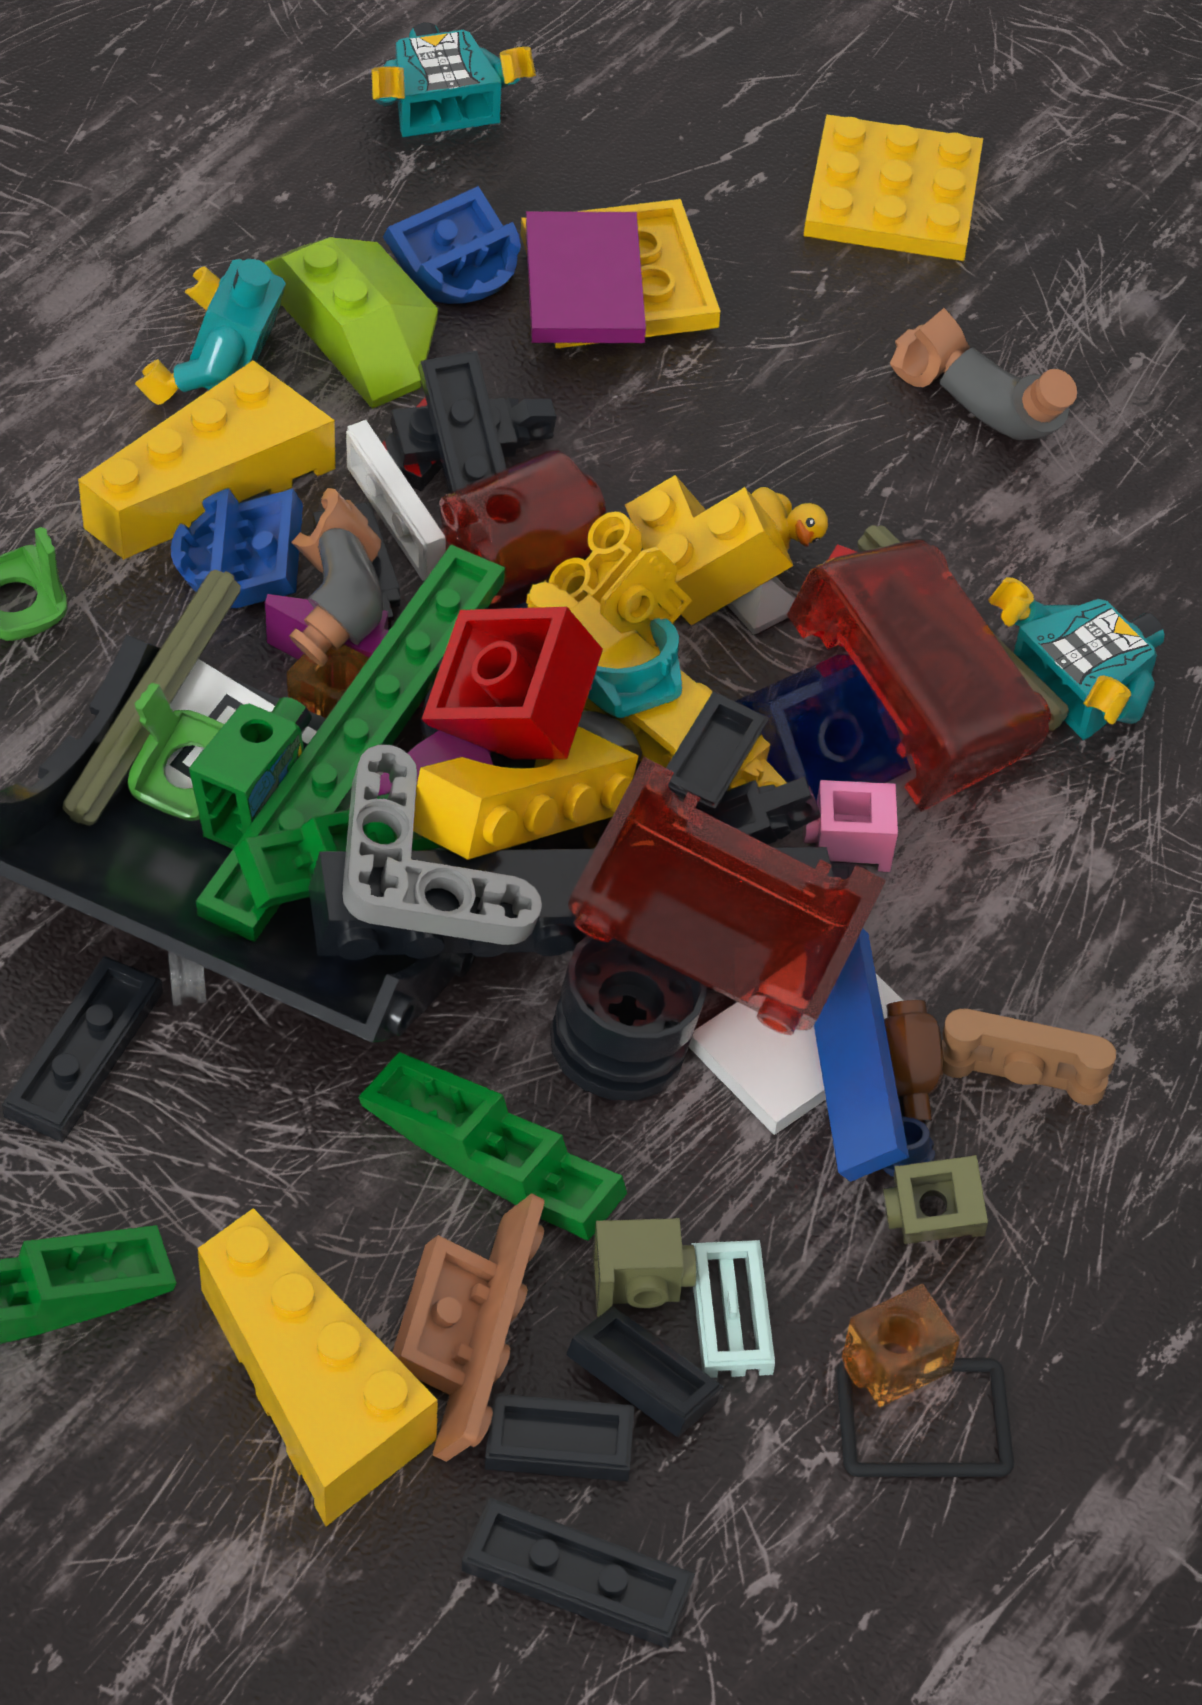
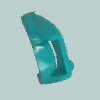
M657 618L650 622L652 637L660 650V654L644 664L628 668L597 667L588 698L606 713L623 718L674 701L681 695L682 680L678 660L679 635L675 626L667 618Z

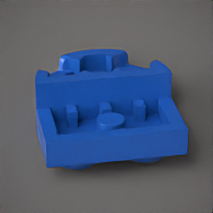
M479 186L389 226L383 235L385 242L403 271L423 293L433 301L446 304L473 302L493 295L503 289L515 273L518 253L521 248L519 234L514 223L511 222L503 226Z
M227 488L203 500L202 505L205 512L189 528L182 523L177 527L171 543V558L177 570L195 592H197L207 574L215 569L223 573L225 571L235 576L234 580L241 586L240 594L231 608H239L266 601L267 594L285 596L296 593L299 550L291 542L301 533L303 503L294 489L239 503L231 490Z

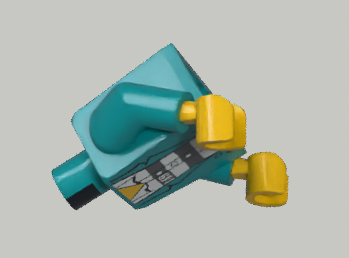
M429 22L420 23L412 28L409 37L401 38L396 42V59L387 61L383 67L371 69L372 99L382 106H390L395 103L396 99L398 100L402 137L500 123L501 89L517 83L523 77L536 76L531 48L516 47L507 49L499 53V58L485 48L479 47L468 31L457 30L440 33L435 24Z
M256 259L232 260L221 280L205 266L197 269L193 277L198 283L194 287L186 289L185 293L204 308L206 313L190 360L177 364L174 368V373H171L159 359L154 360L143 369L144 377L136 381L135 385L150 401L159 405L167 401L178 388L183 392L202 387L210 390L252 360L256 362L276 320L286 282L282 277L275 275L265 263Z
M1006 577L988 601L991 605L1003 609L1000 618L1005 625L1009 627L1014 624L1019 626L1014 654L1067 704L1069 715L1064 721L1084 741L1107 723L1113 725L1116 721L1134 724L1141 720L1155 688V682L1152 677L1157 658L1155 648L1163 644L1165 638L1164 630L1159 620L1150 613H1144L1128 622L1108 601L1101 599L1081 605H1043L1034 600L1032 592L1026 585L1015 578Z

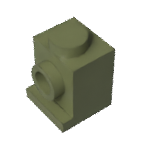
M977 1155L895 1166V1187L883 1188V1198L888 1229L902 1228L904 1244L968 1235L972 1237L985 1236L988 1219ZM928 1196H937L944 1201L946 1210L942 1215L929 1217L922 1212L920 1208L921 1201Z
M680 1218L596 1221L593 1266L597 1317L612 1307V1304L629 1303L637 1308H654L665 1302H679L681 1287H695L694 1245H682Z

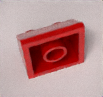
M568 607L460 610L422 720L432 728L511 759H567L603 648Z

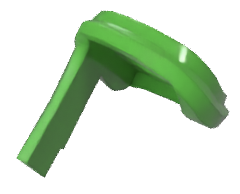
M43 527L34 529L36 547L34 545H26L0 555V587L12 582H21L32 586L37 591L36 601L25 610L18 612H4L0 610V639L15 641L37 635L57 624L67 613V595L59 579L55 547L47 535V529Z
M151 683L148 685L147 690L141 694L140 699L135 702V708L140 716L139 722L150 734L130 769L128 787L132 796L159 811L184 820L197 821L200 817L193 788H178L169 783L166 778L165 767L169 757L182 747L193 745L205 748L224 724L191 710L173 711L160 685Z

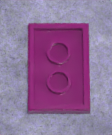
M526 211L532 343H645L646 323L637 212Z

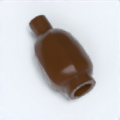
M905 1000L889 1003L886 1005L887 1018L884 1019L897 1093L900 1097H903L904 1115L923 1123L932 1121L929 1094L935 1091L943 1077V1047L939 1024L931 1014L927 1013L926 1001Z

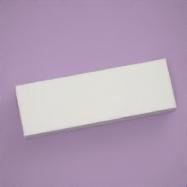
M367 420L349 425L348 431H346L347 468L422 581H425L446 552V537Z

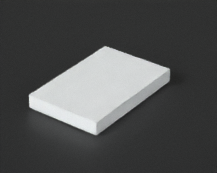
M803 959L694 1030L689 1048L773 1135L826 1100ZM876 974L885 1019L887 1018L886 1005L904 1000Z

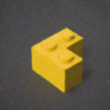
M674 475L625 504L631 521L641 532L642 549L657 547L678 567L675 583L693 600L681 614L691 626L794 566L775 522L745 487L706 510L680 479Z

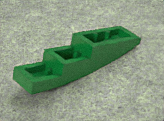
M389 794L380 795L377 799H388ZM350 810L314 816L300 828L246 838L234 848L257 909L310 897L308 887L319 852L346 851ZM371 822L363 826V832L373 842L390 844L398 839L395 831L387 824ZM413 831L412 851L448 850Z
M399 1052L359 1096L362 1107L416 1146L474 1183L514 1205L520 1203L530 1194L544 1199L541 1219L587 1241L595 1233L596 1221L606 1220L627 1195L622 1175L568 1153L562 1134L509 1113L503 1094Z
M153 1225L24 1241L18 1257L0 1259V1344L33 1337L101 1317L173 1291L176 1280L158 1226Z

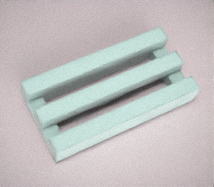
M760 1240L691 1243V1245H694L696 1257V1284L693 1287L702 1371L711 1378H717L718 1371L730 1370L731 1377L745 1376L747 1369H758L759 1376L773 1375L775 1358ZM735 1258H745L756 1350H744L733 1262ZM718 1259L728 1351H718L708 1269V1260Z

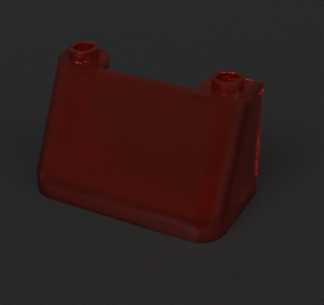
M922 539L909 540L835 557L814 567L809 572L787 616L803 639L818 631H824L825 634L821 640L827 649L841 643L904 734L896 750L902 759L912 754L916 769V777L907 782L905 789L921 812L1039 749L1047 738L1049 722L1051 720V712L1046 700L1041 694L1033 691L953 577L948 569L943 553L936 546L930 545Z
M644 757L570 896L568 906L576 916L575 926L583 933L600 941L609 942L611 938H614L758 1012L757 1019L771 1030L784 1035H793L796 1029L806 1031L811 1029L817 1021L886 880L857 865L854 867L850 877L846 879L827 876L832 866L829 863L820 859L814 869L696 809L700 798L689 792L684 801H680L677 795L670 791L668 785L674 772Z

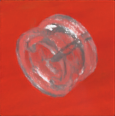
M168 951L173 1006L182 1005V1001L187 997L195 998L198 1003H206L203 966Z

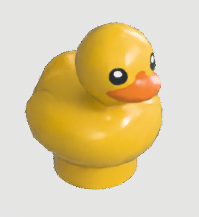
M760 487L751 494L775 522L787 552L791 539H795L807 547L809 543L820 540L826 534L828 517L820 506L812 503H803L792 510V504L788 497L776 493L767 487Z

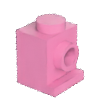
M820 780L816 802L820 818L803 826V842L816 843V847H827L830 862L877 864L878 872H890L898 836L896 784Z

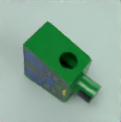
M282 697L271 712L250 703L240 705L194 760L189 768L204 837L232 849L236 846L304 750L302 734L312 721V715L303 704L295 699Z

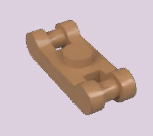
M957 1009L949 1013L942 1031L943 1073L952 1078H962L968 1076L972 1071L1005 1077L1017 1084H1039L1066 1090L1072 1100L1082 1105H1093L1103 1099L1108 1085V1075L1111 1074L1116 1060V1049L1113 1044L1100 1036L971 1009Z

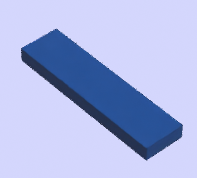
M854 924L801 949L838 1173L850 1182L909 1158L869 934L858 924Z

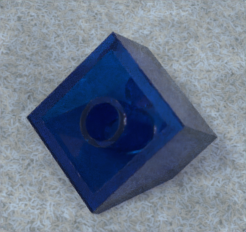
M835 655L735 701L769 717V721L761 733L764 739L771 744L767 761L787 783L805 776L816 802L820 780L886 783L911 771L872 656Z

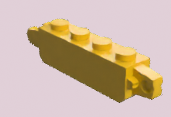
M546 580L543 583L532 584V589L527 594L526 603H528V608L568 607L603 648L598 666L616 669L628 668L644 664L660 654L657 646H651L636 632L630 631L622 634L618 632L600 614L601 603L590 594L578 602L565 590L558 589V585H553V582L547 583ZM680 670L682 693L677 699L630 716L618 718L635 734L643 752L640 761L659 777L663 774L712 694L710 688L702 683H696L682 670ZM587 697L583 710L596 711L615 717L603 711ZM762 734L759 736L728 790L756 780L759 787L773 784L775 787L787 783L767 761L771 744L764 739Z

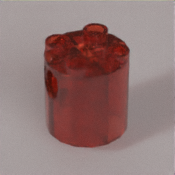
M559 450L544 452L449 492L440 499L442 523L440 529L446 537V550L450 545H453L505 567L504 584L490 604H497L532 588V584L536 585L543 583L545 580L546 582L549 581L554 569L567 559L581 558L586 560L593 552L588 545L589 530L599 517L606 514L605 500L597 483L592 477L583 473L570 457Z

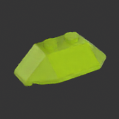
M329 237L303 245L263 262L275 275L282 277L286 282L280 304L372 409L421 388L422 381L418 366L420 361L427 360L438 317V308L378 242Z

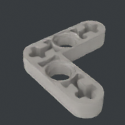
M376 745L368 748L360 757L351 790L342 891L343 902L349 913L358 920L370 924L502 945H515L525 941L532 934L542 908L541 897L535 887L526 880L515 876L412 860L411 851L417 785L416 764L411 756L401 748L392 745ZM377 772L388 773L390 783H393L388 799H377L380 788V776ZM371 822L387 824L395 831L398 839L390 844L373 842L363 832V826ZM373 867H384L380 881V890L384 893L383 897L371 895L370 885H367ZM433 888L448 890L456 896L460 907L453 911L435 909L425 898V892ZM475 897L481 898L477 907L480 910L479 914L470 912ZM500 903L512 904L513 914L518 915L517 918L506 917L504 907L500 906Z

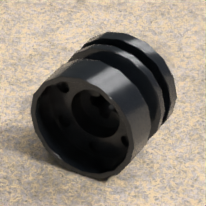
M617 922L593 930L579 942L568 964L561 996L550 1028L552 1053L563 1073L584 1091L608 1100L637 1101L661 1093L679 1075L707 995L705 970L693 950L673 933L647 923Z

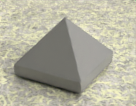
M777 577L770 579L727 605L753 635L801 612L803 607Z

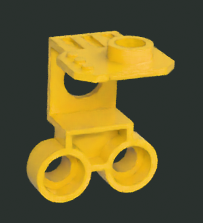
M609 512L599 517L589 530L588 545L593 552L586 560L570 558L563 561L552 572L549 583L553 582V585H558V589L565 590L578 602L590 594L601 603L600 614L618 632L622 634L634 631L652 646L656 643L650 629L651 620L667 618L673 624L693 600L675 583L678 567L657 547L642 550V536L638 527L625 514Z

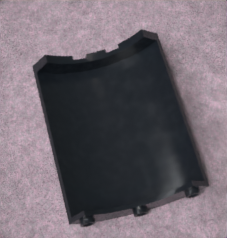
M126 635L103 684L89 705L91 714L96 717L80 740L68 735L55 752L39 766L38 778L40 780L32 786L28 787L18 782L0 791V875L374 1043L385 1041L395 1035L401 1036L408 1026L440 995L454 975L464 977L474 962L475 955L472 953L438 954L424 959L411 958L406 954L372 955L360 960H349L341 956H318L310 897L282 903L259 937L253 942L197 916L196 900L233 849L204 837L200 819L189 821L172 816L132 796L128 787L130 769L101 816L93 825L78 824L71 820L70 816L63 810V801L160 650V647ZM229 677L274 706L280 699ZM310 711L312 721L308 727L318 731L326 718ZM543 838L502 850H538Z

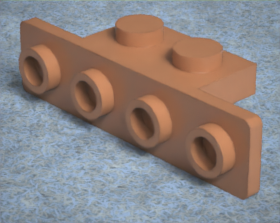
M534 1194L527 1196L503 1215L489 1260L439 1235L434 1237L424 1247L392 1353L418 1380L449 1394L433 1450V1456L447 1462L469 1446L475 1447L478 1445L490 1426L493 1410L487 1403L493 1383L503 1373L510 1356V1346L505 1344L510 1322L519 1314L526 1299L527 1286L522 1283L527 1263L536 1254L544 1235V1227L538 1223L545 1200Z

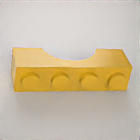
M578 727L567 759H536L534 768L500 767L465 757L421 767L416 786L413 831L469 860L623 814L634 793L635 782L633 776L639 755L584 728Z

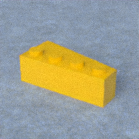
M252 360L79 478L83 528L124 560L173 539L174 533L181 523L189 528L191 522L195 521L205 512L202 505L203 500L221 490L229 488L239 503L266 490L270 495L292 488V479L311 471L318 477L336 469L335 420Z
M254 1208L198 1247L201 1290L239 1363L242 1362L255 1386L256 1395L267 1416H271L285 1442L286 1452L298 1475H302L323 1523L325 1526H328L437 1440L438 1400Z

